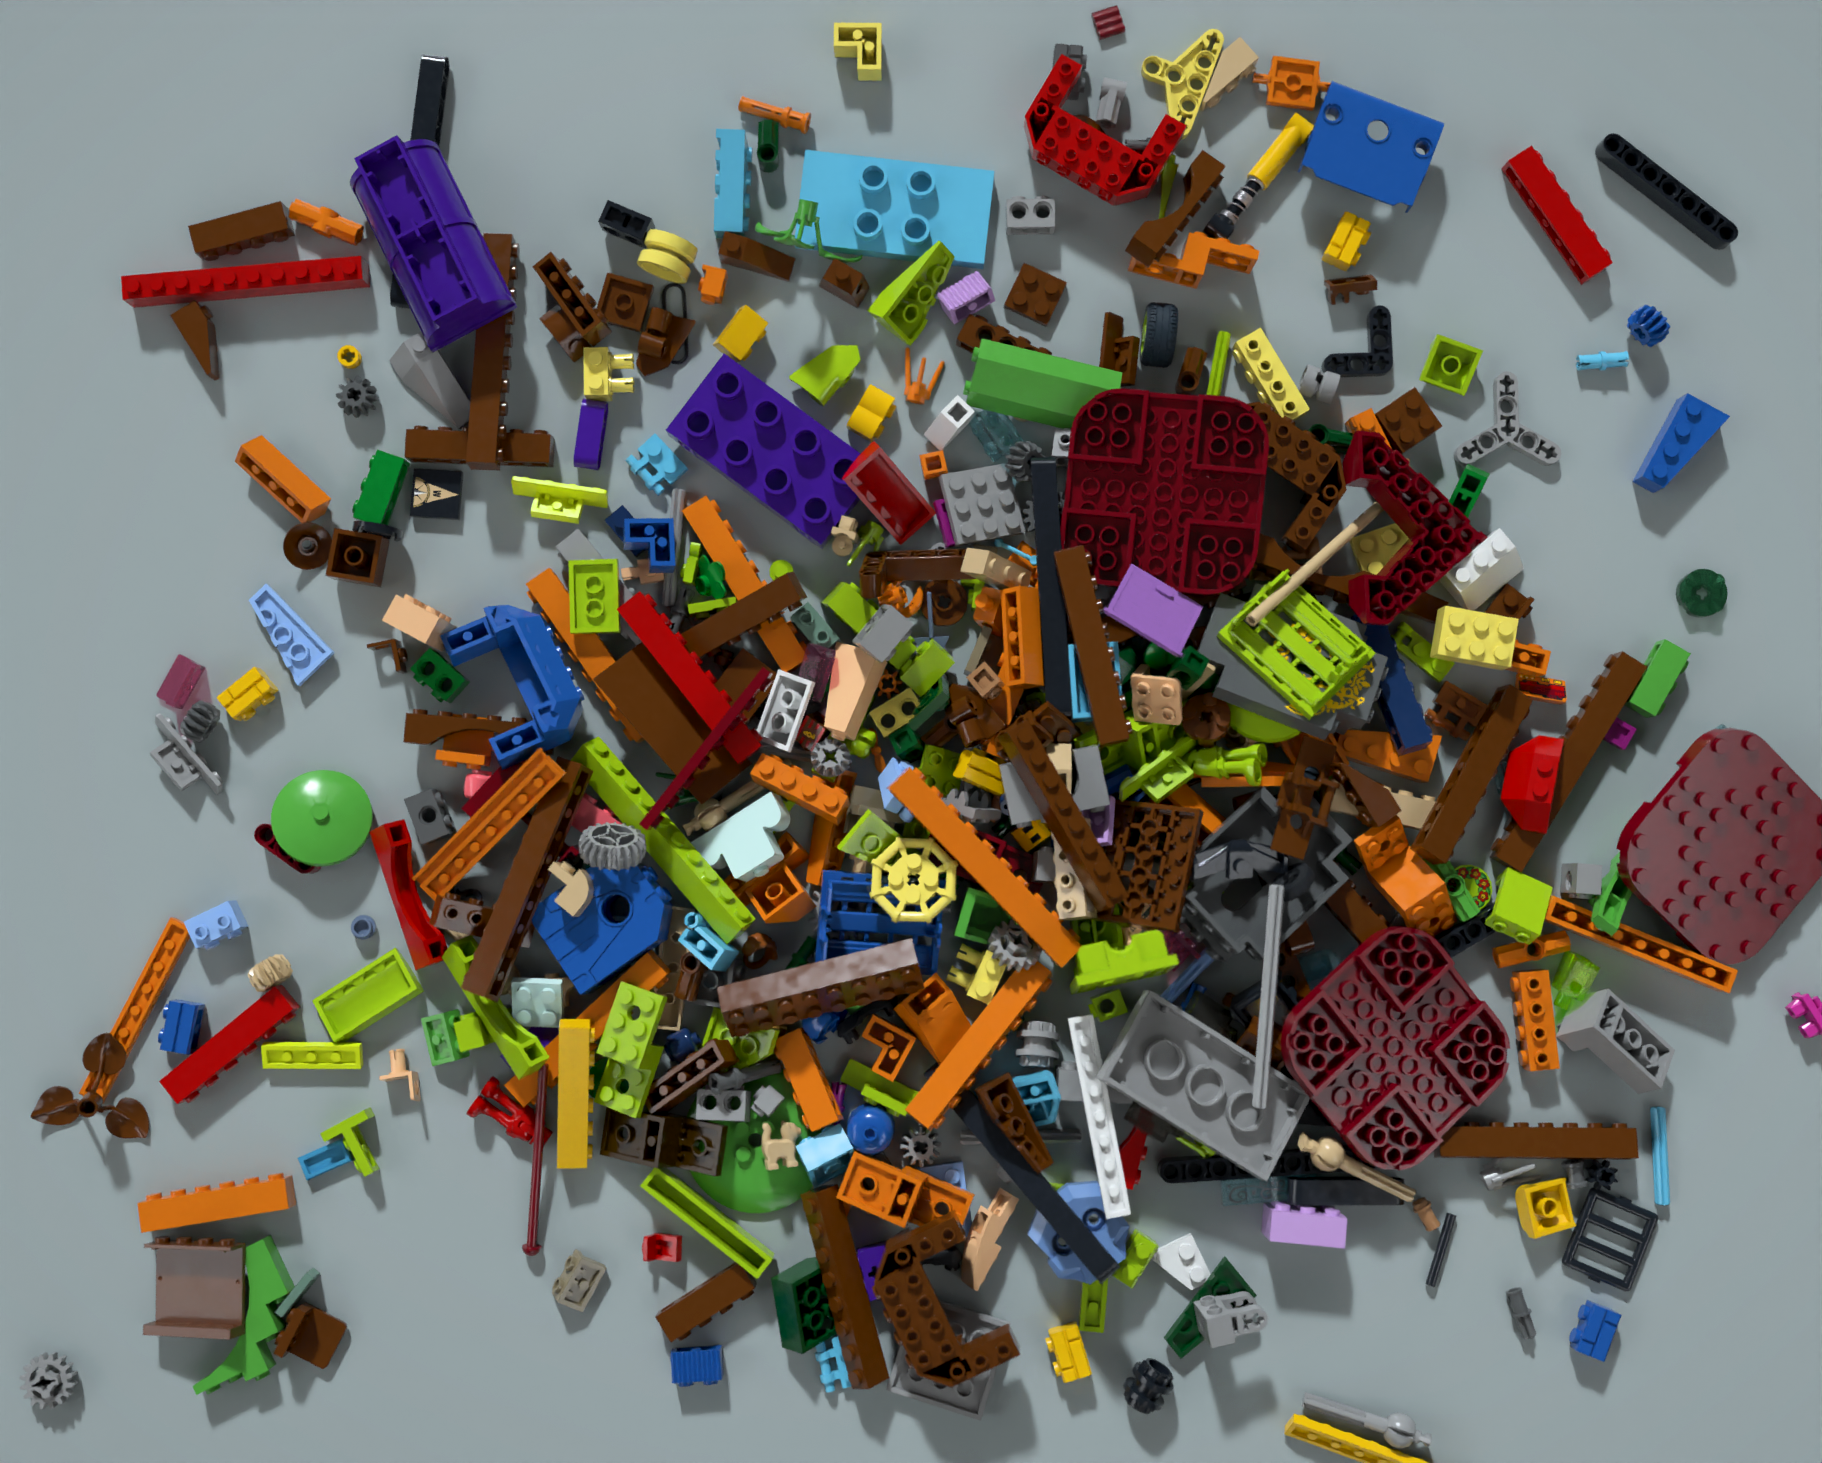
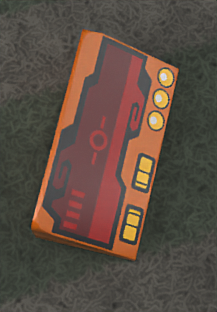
M1520 673L1516 674L1515 688L1530 699L1558 705L1566 703L1565 681L1544 677L1536 678Z

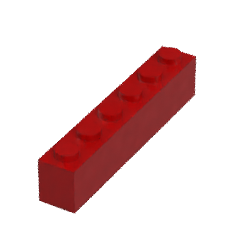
M1531 145L1506 162L1501 170L1581 285L1613 263L1608 250L1603 248L1598 242L1595 231L1587 226L1581 211L1573 206L1567 191L1558 184L1554 172L1549 170L1544 164L1540 152Z
M283 985L274 986L159 1082L177 1104L183 1102L191 1103L201 1095L199 1090L204 1086L207 1088L212 1086L220 1079L218 1075L224 1070L228 1072L239 1063L238 1058L243 1054L247 1056L258 1048L257 1043L261 1039L267 1040L277 1032L276 1027L282 1022L287 1024L295 1018V1011L300 1008L299 1004Z

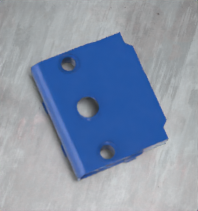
M1331 81L1307 142L1298 172L1300 173L1303 166L1313 170L1317 178L1391 206L1403 203L1407 205L1405 213H1408L1425 178L1444 128V123ZM1326 114L1333 115L1335 120L1327 119ZM1381 121L1385 123L1388 128L1387 137L1383 140L1372 139L1367 131L1368 125L1371 122ZM1416 148L1423 149L1425 155L1419 154Z

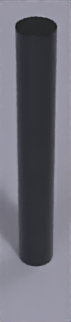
M1448 1212L1425 1283L1432 1287L1436 1286L1456 1220V1215Z

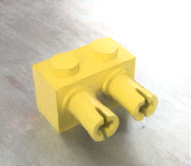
M583 347L584 396L586 399L612 401L613 393L635 392L633 387L635 386L634 377H612L613 369H634V354L612 355L608 347Z
M962 943L960 950L967 954L958 951L956 958L975 965V974H968L952 965L950 972L957 976L948 974L946 980L966 988V995L988 1005L1007 965L999 966L1000 960L998 958L992 959L994 952L988 949L979 952Z

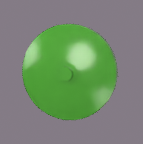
M331 770L311 771L291 780L276 797L271 812L272 830L283 851L300 863L318 867L339 864L355 855L366 843L373 824L372 806L365 790L351 777Z

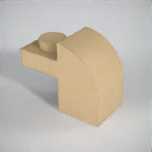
M553 862L548 870L566 884V887L554 901L573 917H579L593 898V880L586 870L579 869L574 874L576 870L567 862Z

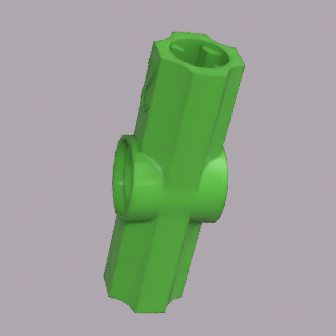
M1422 858L1445 882L1446 887L1447 881L1450 878L1455 881V889L1452 892L1448 890L1454 912L1459 920L1464 922L1476 916L1480 909L1465 887L1464 879L1457 874L1451 862L1433 865Z

